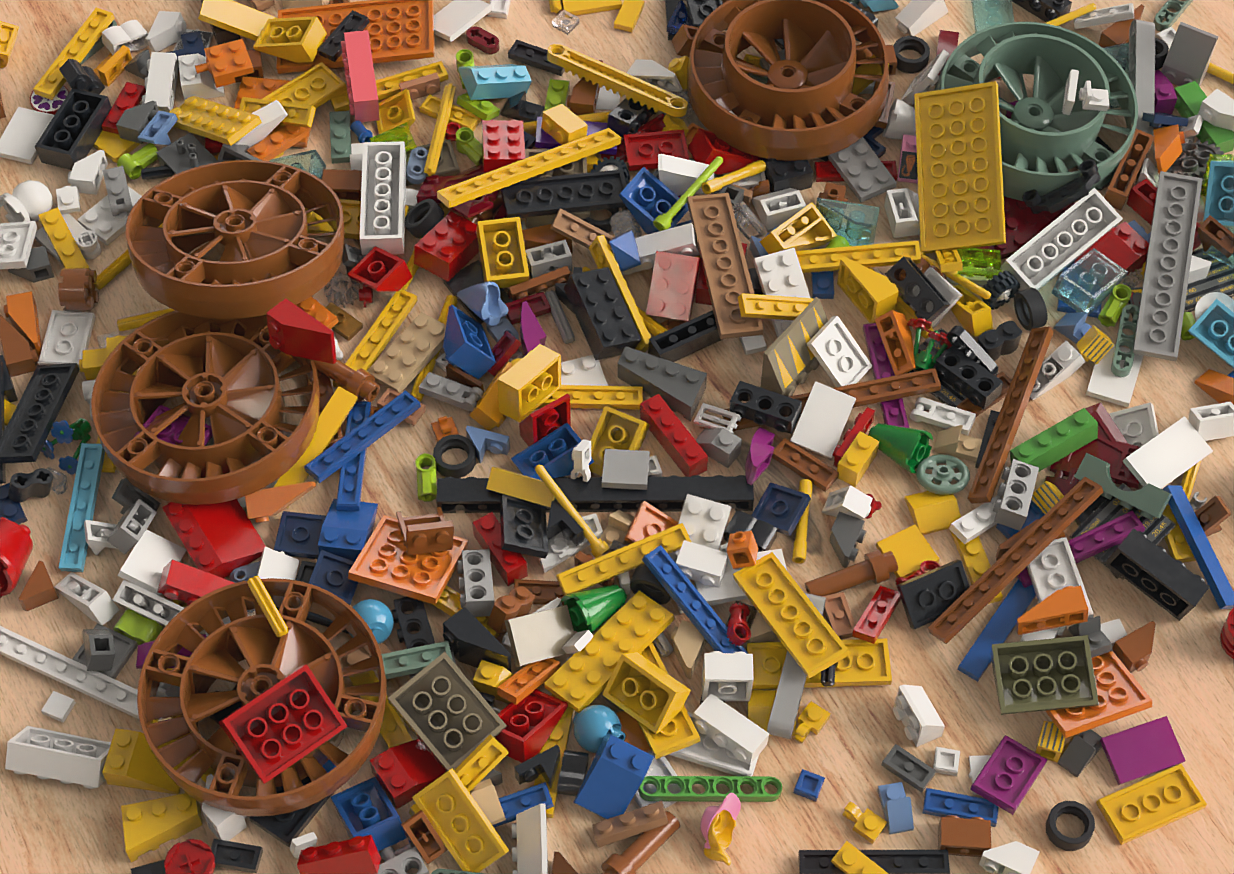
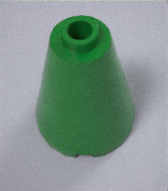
M878 423L870 429L868 436L879 441L878 449L906 471L914 474L919 463L929 457L932 446L928 444L929 439L933 440V436L930 432Z
M610 585L563 596L561 602L564 601V605L568 606L573 630L576 632L589 630L592 634L626 604L627 595L622 587Z

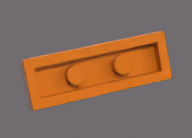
M285 125L249 148L247 153L262 161H270L309 136L308 130L301 126Z
M548 658L527 664L498 687L497 695L517 705L547 681L561 667V662L554 658Z

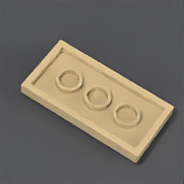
M421 312L367 372L374 375L376 382L401 393L443 347L446 325Z

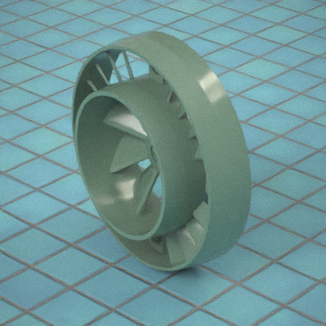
M1010 22L991 26L976 32L960 43L952 52L939 75L934 91L987 83L990 80L1001 77L1018 101L1014 107L998 96L999 107L1012 112L1011 118L1008 119L999 111L1003 196L1023 201V194L1033 189L1037 190L1040 196H1044L1082 175L1080 170L1069 172L1068 170L1077 165L1079 167L1083 161L1088 159L1095 161L1101 177L1100 181L1093 184L1088 192L1094 188L1099 190L1112 180L1121 159L1127 153L1135 135L1138 103L1134 87L1128 75L1106 50L1090 39L1059 26L1038 22ZM980 53L984 56L981 64L971 59V57ZM1072 69L1078 70L1075 103L1071 114L1066 115L1062 112L1066 81ZM1023 74L1034 75L1033 97H1027ZM1086 81H1091V89L1108 90L1109 99H1116L1121 109H1108V111L1082 109V101L1079 100L1080 88L1084 87ZM1106 114L1124 116L1127 128L1104 124L1103 121ZM1101 127L1127 135V140L1116 153L1113 154L1095 142Z

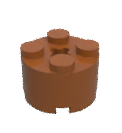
M63 268L59 277H63V283H58L60 305L65 306L63 310L91 311L94 303L99 301V293L95 290L94 284L97 281L96 270H91L90 268Z

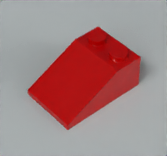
M698 128L688 146V150L696 162L710 165L716 157H722L723 163L714 172V174L718 175L734 172L760 160L757 156L731 147L723 140L718 139L713 132Z
M1123 222L1108 231L1080 255L1074 263L1102 290H1105L1143 267L1147 259L1149 243L1127 222Z
M285 298L266 313L269 342L273 348L279 349L287 355L330 364L337 362L334 332Z
M567 393L535 411L519 423L520 436L528 447L565 423H568L571 427L569 394Z
M535 689L517 705L511 702L497 715L507 727L495 737L509 752L506 756L523 763L538 754L568 708V703Z
M419 739L391 747L369 760L373 775L396 810L412 801L414 795L446 773Z

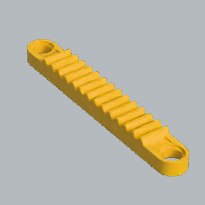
M552 44L548 47V61L563 67L566 73L571 71L573 76L578 74L580 79L585 77L586 82L591 80L593 85L598 83L600 88L605 86L607 91L612 89L613 94L619 92L620 97L626 95L627 100L632 98L634 103L639 101L641 106L646 104L649 110L653 107L656 113L662 111L673 117H683L687 113L688 102L682 97L564 45Z

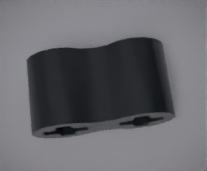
M39 468L28 474H14L10 480L8 497L14 502H24L30 497L44 498L48 496L53 481L52 472L45 468Z
M571 750L564 751L557 794L577 796L586 777L589 753Z

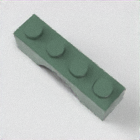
M1086 453L1074 476L1079 479V482L1084 477H1087L1101 485L1103 488L1102 496L1110 500L1114 496L1121 500L1120 505L1130 510L1134 506L1141 510L1140 515L1150 520H1153L1154 517L1160 519L1172 494L1150 483L1136 491H1123L1119 489L1111 479L1110 464Z

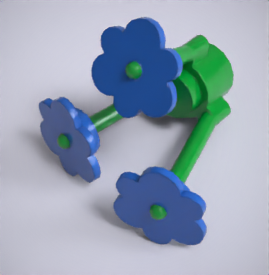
M79 418L71 425L65 420L54 422L51 435L55 439L51 442L46 440L41 452H43L46 458L54 459L53 446L55 444H62L64 442L69 444L73 440H82L81 443H86L91 439L89 435L92 430L90 423L83 418ZM81 443L73 457L66 456L59 459V468L67 471L70 475L76 474L77 458L80 454Z

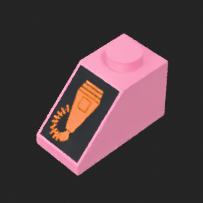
M903 134L897 181L918 184L916 136Z

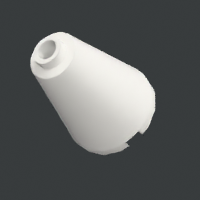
M895 99L890 108L887 127L884 129L882 136L902 140L903 134L916 136L915 108L902 100Z

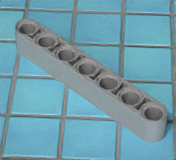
M1134 19L1129 29L1128 77L1134 87L1138 103L1136 129L1154 136V127L1149 126L1150 122L1142 121L1143 112L1154 113L1155 23Z
M805 593L820 614L823 615L826 597ZM788 651L767 732L769 735L791 739L807 675Z

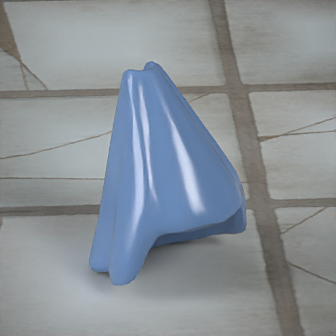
M488 281L476 284L457 293L460 300L490 326L497 325L501 317L508 314V307L501 300L500 289L495 282Z

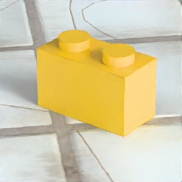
M560 104L543 112L541 128L558 143L564 145L587 136L588 125L567 107Z
M860 431L838 463V479L856 487L877 456L879 441Z

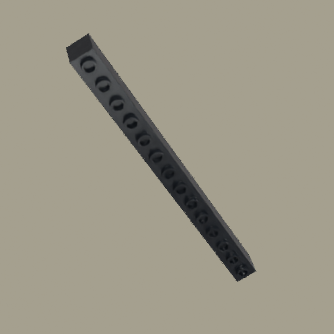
M676 475L669 477L648 476L647 490L602 488V477H591L588 482L583 481V476L576 477V479L565 476L552 478L577 512H616L618 510L637 512L643 501L661 512H682L687 494L731 506V508H735V511H753V484L747 483L745 475L729 477L722 475L713 477H701L699 475L691 477H679ZM437 478L436 503L437 507H441L443 513H456V510H465V513H500L499 501L501 496L505 494L486 489L489 478ZM545 506L546 512H550V507Z

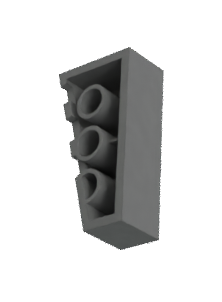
M627 346L618 361L619 379L631 386L643 387V391L650 394V398L659 394L672 411H678L684 415L685 419L691 421L706 389L707 373Z

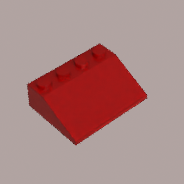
M237 499L202 505L170 502L162 507L199 570L224 579L234 569L248 565L260 558L263 548L266 547Z
M307 664L299 667L219 721V724L233 745L263 784L348 727Z

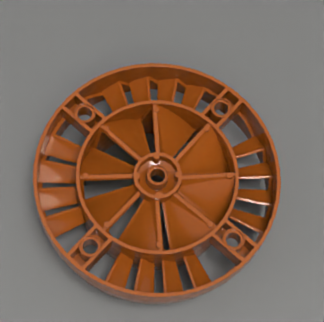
M729 0L716 8L700 25L691 46L687 66L689 101L696 116L709 131L713 132L718 139L723 140L731 147L757 157L774 158L784 161L824 157L841 151L860 140L880 118L886 103L889 84L887 49L880 32L864 13L844 0ZM855 37H856L858 40H860L862 43L856 45ZM774 39H784L785 60L780 59ZM753 46L771 66L767 71L738 58L737 55L746 48ZM868 48L876 57L856 61V50ZM856 64H880L882 75L855 74ZM744 72L767 77V83H760ZM855 77L880 81L879 87L869 100L853 94Z
M259 160L211 163L188 169L163 180L147 191L133 206L126 222L125 231L129 257L139 283L151 297L176 311L215 319H239L266 315L269 310L285 298L295 305L310 298L320 291L337 272L342 261L345 235L341 202L331 187L315 175L302 169L282 163ZM313 211L321 216L323 220L307 223L306 214ZM327 222L334 230V232L308 234V226ZM335 235L329 244L309 238ZM206 243L205 245L201 246L200 248H198L197 250H195L194 252H192L191 254H189L191 251H193V250H194L195 248H197L198 246H200V245ZM217 243L225 246L219 262L200 259ZM243 246H245L246 251H247V253H248V255H249V257H250V260L248 259L247 254H246L245 249H244Z
M175 310L140 326L121 341L107 357L96 377L91 398L93 423L100 442L114 466L124 478L141 491L153 497L180 504L202 505L231 501L252 494L276 481L300 459L308 448L317 428L320 410L319 380L314 360L290 355L301 367L278 377L272 359L281 350L273 348L269 342L266 315L239 319H215L193 316ZM141 366L136 376L132 375ZM307 374L312 385L283 392L280 381ZM312 394L309 406L285 407L283 396ZM183 396L184 403L156 416L154 421L144 428L143 424L160 404L163 405L170 397ZM188 410L192 414L178 440H183L182 443H175L176 445L157 438V434ZM286 413L304 415L299 425L286 423ZM210 417L215 445L204 446L205 418ZM285 432H288V433H290L291 435H290L289 437H287V436L284 435V433H285ZM153 462L158 467L159 472L156 475L146 472L144 469Z
M278 578L261 579L275 606L280 607L279 613L288 627V633L282 637L276 636L250 590L247 581H242L214 590L184 608L160 632L145 658L140 673L137 695L138 715L143 733L152 754L163 770L185 793L201 803L242 816H273L308 807L331 795L348 782L367 760L376 744L384 719L387 696L386 676L379 645L367 623L354 608L333 593L305 582ZM255 609L256 615H247V610ZM309 612L319 614L333 621L323 634L305 623ZM229 617L231 622L224 624L222 619ZM346 629L354 637L335 650L330 641ZM205 630L209 636L204 638L200 632ZM184 647L192 652V655L186 657L178 655V652ZM364 647L370 657L342 669L339 659ZM246 660L250 668L245 671L238 662ZM307 664L348 728L366 732L362 740L349 755L337 748L345 732V729H343L263 784L243 756L238 754L239 751L222 727L207 741L200 735L198 721L239 701L243 706L261 694L258 692L259 690L270 688L299 667ZM169 667H175L172 670H166ZM376 669L379 682L346 687L344 677ZM216 679L237 683V690L207 693ZM160 682L179 686L180 697H156ZM352 696H379V702ZM355 711L361 712L359 715L356 716L351 715ZM183 715L180 717L153 723V720ZM183 735H186V736H184V737H182V738H180V739H178V740H176V741H174V742H172V743H170V744H168V745H166V746H164V747H162V748H160V749H158V747H157V746L162 745V744H164V743H166V742H169V741H171V740H174V739H176V738H178V737H181V736H183ZM197 750H199L193 757H191L187 762H185V763H184L181 767H179L176 771L173 769V768H174L175 766H177L179 763H181V762L184 761L186 758H188L190 755H192V754L195 753ZM328 760L336 765L330 772H327L322 767ZM211 767L216 772L209 789L197 785V781ZM309 776L312 782L303 786L301 780ZM242 785L256 788V796L238 795ZM283 786L284 793L277 794L276 787Z

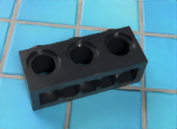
M1010 0L1044 22H1049L1069 13L1072 2L1069 0Z
M625 98L609 113L607 128H610L623 138V135L636 134L639 128L646 124L653 114L657 113L653 107L649 110L646 104L641 106L639 101L634 103L632 98L630 100Z
M903 256L885 273L889 281L894 283L901 292L902 300L907 305H912L916 310L914 313L918 318L933 322L950 306L949 302L910 257ZM904 269L906 277L904 280H901L899 273ZM917 285L920 292L915 297L913 295V288ZM929 301L933 303V310L930 313L926 309Z
M952 345L936 359L934 368L938 378L951 385L956 392L963 394L974 405H978L983 410L1001 395L1003 381Z
M739 381L730 400V412L739 414L742 418L752 420L756 424L775 428L779 432L792 434L801 415L802 401L743 381Z
M410 597L393 600L395 609H392L391 613L394 623H399L400 629L396 630L399 642H404L406 649L434 644V637L423 601ZM406 611H413L411 614H404ZM411 631H419L416 634H410Z

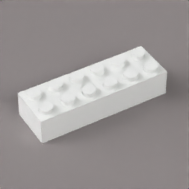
M404 141L363 143L360 245L362 255H367L375 246L391 254H404L406 151Z
M1094 188L1089 192V195L1081 198L1006 259L999 270L1002 273L1003 271H1009L1020 283L1019 291L1031 287L1039 291L1108 231L1116 227L1123 218Z

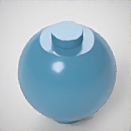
M374 599L363 600L355 604L352 608L367 623L377 643L381 644L387 640L394 626V619L390 609L384 603Z
M591 705L577 713L574 717L573 730L575 739L586 751L597 753L604 736L613 735L623 741L625 740V733L621 731V722L618 715L607 706Z

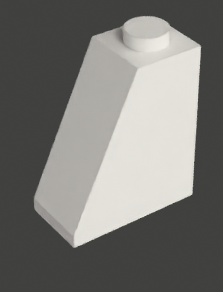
M911 0L895 17L898 23L897 28L904 34L908 33L911 36H915L946 15L948 9L944 0Z
M658 154L659 180L677 196H682L709 166V164ZM714 173L708 178L707 181L714 179ZM700 187L694 195H701L705 193L702 191V188Z

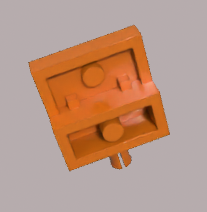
M243 39L204 48L206 63L195 65L197 74L205 71L211 73L216 88L236 83L235 77L254 73L253 65Z

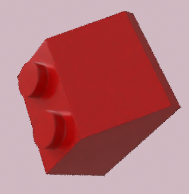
M376 246L347 274L348 277L376 291H400L412 278L405 260Z

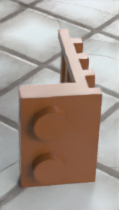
M436 507L437 514L402 517L401 511L396 512L398 527L401 529V536L404 539L407 555L453 549L454 524L452 520L445 521L441 507Z

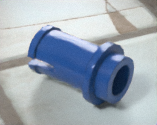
M354 121L350 129L356 134L360 143L372 142L373 133L367 130L361 121Z

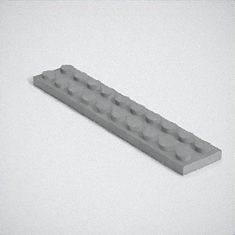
M785 49L778 51L780 59L785 60ZM764 58L760 59L759 65L768 71L771 65ZM863 137L849 147L827 155L830 162L860 202L896 188L897 182Z
M1160 171L1133 353L1175 362L1178 358L1203 178Z

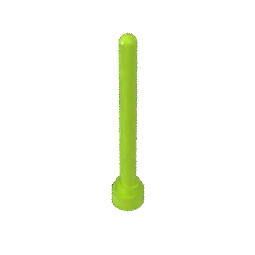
M720 156L716 157L667 213L656 217L653 225L659 231L667 230L671 227L673 217L688 202V196H693L699 190L702 183L706 182L723 163V158Z

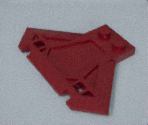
M483 163L454 176L432 175L426 177L416 196L417 203L426 199H433L436 203H442L437 198V191L482 175ZM500 189L451 207V209L466 218L475 216L493 207L492 201L496 200Z
M1101 402L1085 408L1098 422V438L1053 463L1050 471L1054 472L1055 475L1054 477L1046 476L1045 481L1054 484L1065 496L1079 482V479L1074 476L1086 453L1110 464V476L1113 483L1124 484L1127 487L1139 490L1141 483L1124 464L1123 460L1140 447L1128 444Z

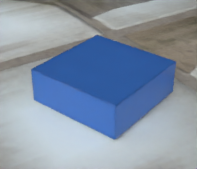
M802 769L793 793L816 802L825 777Z

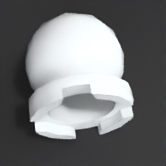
M27 180L19 183L13 189L12 195L4 193L0 196V207L4 206L8 213L5 217L10 223L38 221V215L51 210L53 205V197L48 187L39 181Z

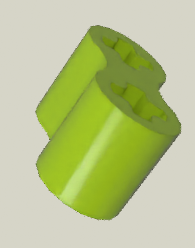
M126 609L113 630L141 645L156 640L163 627L152 619L145 618L131 609Z

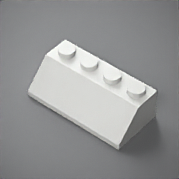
M26 726L7 743L5 769L12 770L14 773L21 775H37L40 779L52 778L60 780L64 784H81L88 789L98 788L106 781L102 771L111 742Z
M544 803L516 814L517 823H512V839L517 838V847H512V860L517 862V870H513V874H548L546 805Z

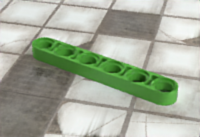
M647 776L639 786L638 792L645 801L723 802L729 793H734L740 802H772L780 797L782 783L779 779L771 776ZM645 784H653L656 787V792L652 794L646 793L643 790V786ZM670 784H677L681 791L677 794H672L668 791L667 787ZM694 784H701L705 788V792L696 794L693 792L692 786ZM718 784H725L729 788V792L720 794L716 790V786ZM749 784L753 788V792L745 794L740 790V786ZM767 784L774 785L777 788V793H767L764 786Z

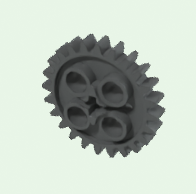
M1189 140L1188 143L1182 144V153L1167 172L1203 178L1204 181H1208L1210 161L1225 160L1224 152L1220 151V147H1215L1214 143L1208 145V141L1200 143V140H1198L1196 143H1193L1192 140Z

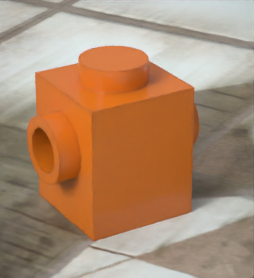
M752 530L738 531L730 534L727 554L732 568L755 566L758 546Z

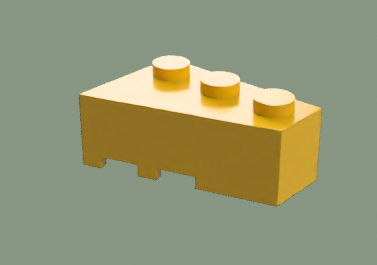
M812 202L759 242L768 254L790 248H795V251L823 246L834 239L837 234Z
M187 793L121 806L125 850L131 863L150 850H157L165 842L171 839L176 840L202 826L200 802Z

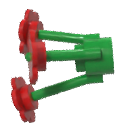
M911 318L907 324L916 330L914 342L915 369L918 371L932 369L936 359L942 355L946 348L949 349L952 344L948 341L945 333L941 332L938 334V331L928 330L931 328L932 322L926 321L923 318ZM925 330L929 332L928 337L931 339L926 351H920L918 354L921 331ZM935 340L940 341L942 347L931 359L932 355L930 352Z

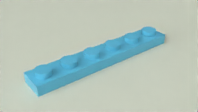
M81 443L58 567L61 571L84 572L88 549L84 521H93L105 455L102 444Z

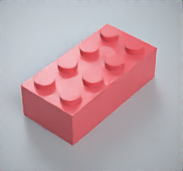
M368 30L345 32V41H341L350 115L355 116V121H378L379 104Z

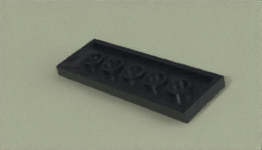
M623 169L531 178L512 184L509 187L501 188V194L507 218H526L555 215L560 208L568 213L626 207L619 194L627 184Z
M77 363L37 365L0 439V464L36 462L80 370Z

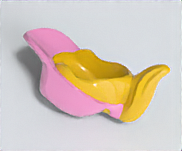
M729 793L719 806L707 807L700 823L702 835L706 839L703 850L704 855L711 860L724 862L727 866L730 865L731 860L724 850L732 842V832L736 827L735 820L741 809L740 800L734 793Z

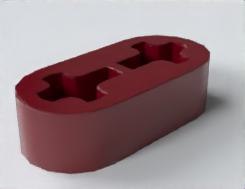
M477 26L470 27L466 31L467 42L471 46L486 54H495L499 51L500 45L497 36Z

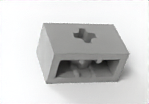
M566 240L525 250L531 279L568 266L569 271H572V255Z
M138 499L124 513L107 541L126 554L139 542L157 512Z

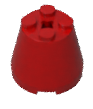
M0 517V598L10 594L15 589L33 550L30 529L23 524L18 525L5 517Z

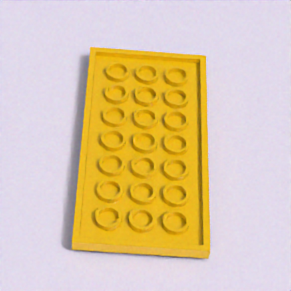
M997 82L914 94L921 252L928 254L935 253V250L942 252V250L952 251V249L960 250L1006 244Z

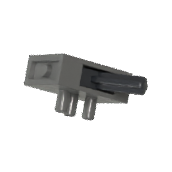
M190 132L156 152L160 166L142 169L141 177L143 180L171 177L191 168L216 163L217 159Z

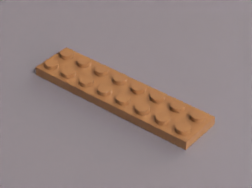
M729 193L688 196L687 205L695 230L697 246L720 339L763 335L764 329L761 318L741 317L737 297L742 293L754 294Z

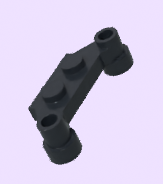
M1085 160L1079 166V170L1082 173L1080 177L1044 196H1040L1035 189L1026 191L1022 196V200L1031 209L1033 214H1038L1042 211H1050L1052 214L1089 195L1088 191L1093 184L1098 183L1101 179L1098 167L1094 160Z

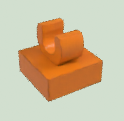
M447 416L438 418L437 422L431 423L437 442L449 435H459L452 417L447 418Z

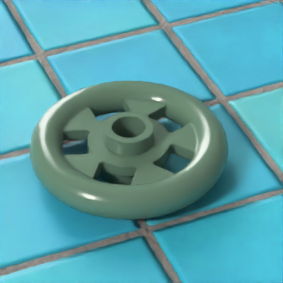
M938 454L929 456L919 463L916 470L918 482L926 490L940 495L955 494L963 490L970 480V472L966 464L950 455ZM938 463H945V464H946V465H939V466H937ZM953 468H957L960 472L954 473ZM926 469H931L932 474L925 473ZM953 479L958 481L956 484H950Z

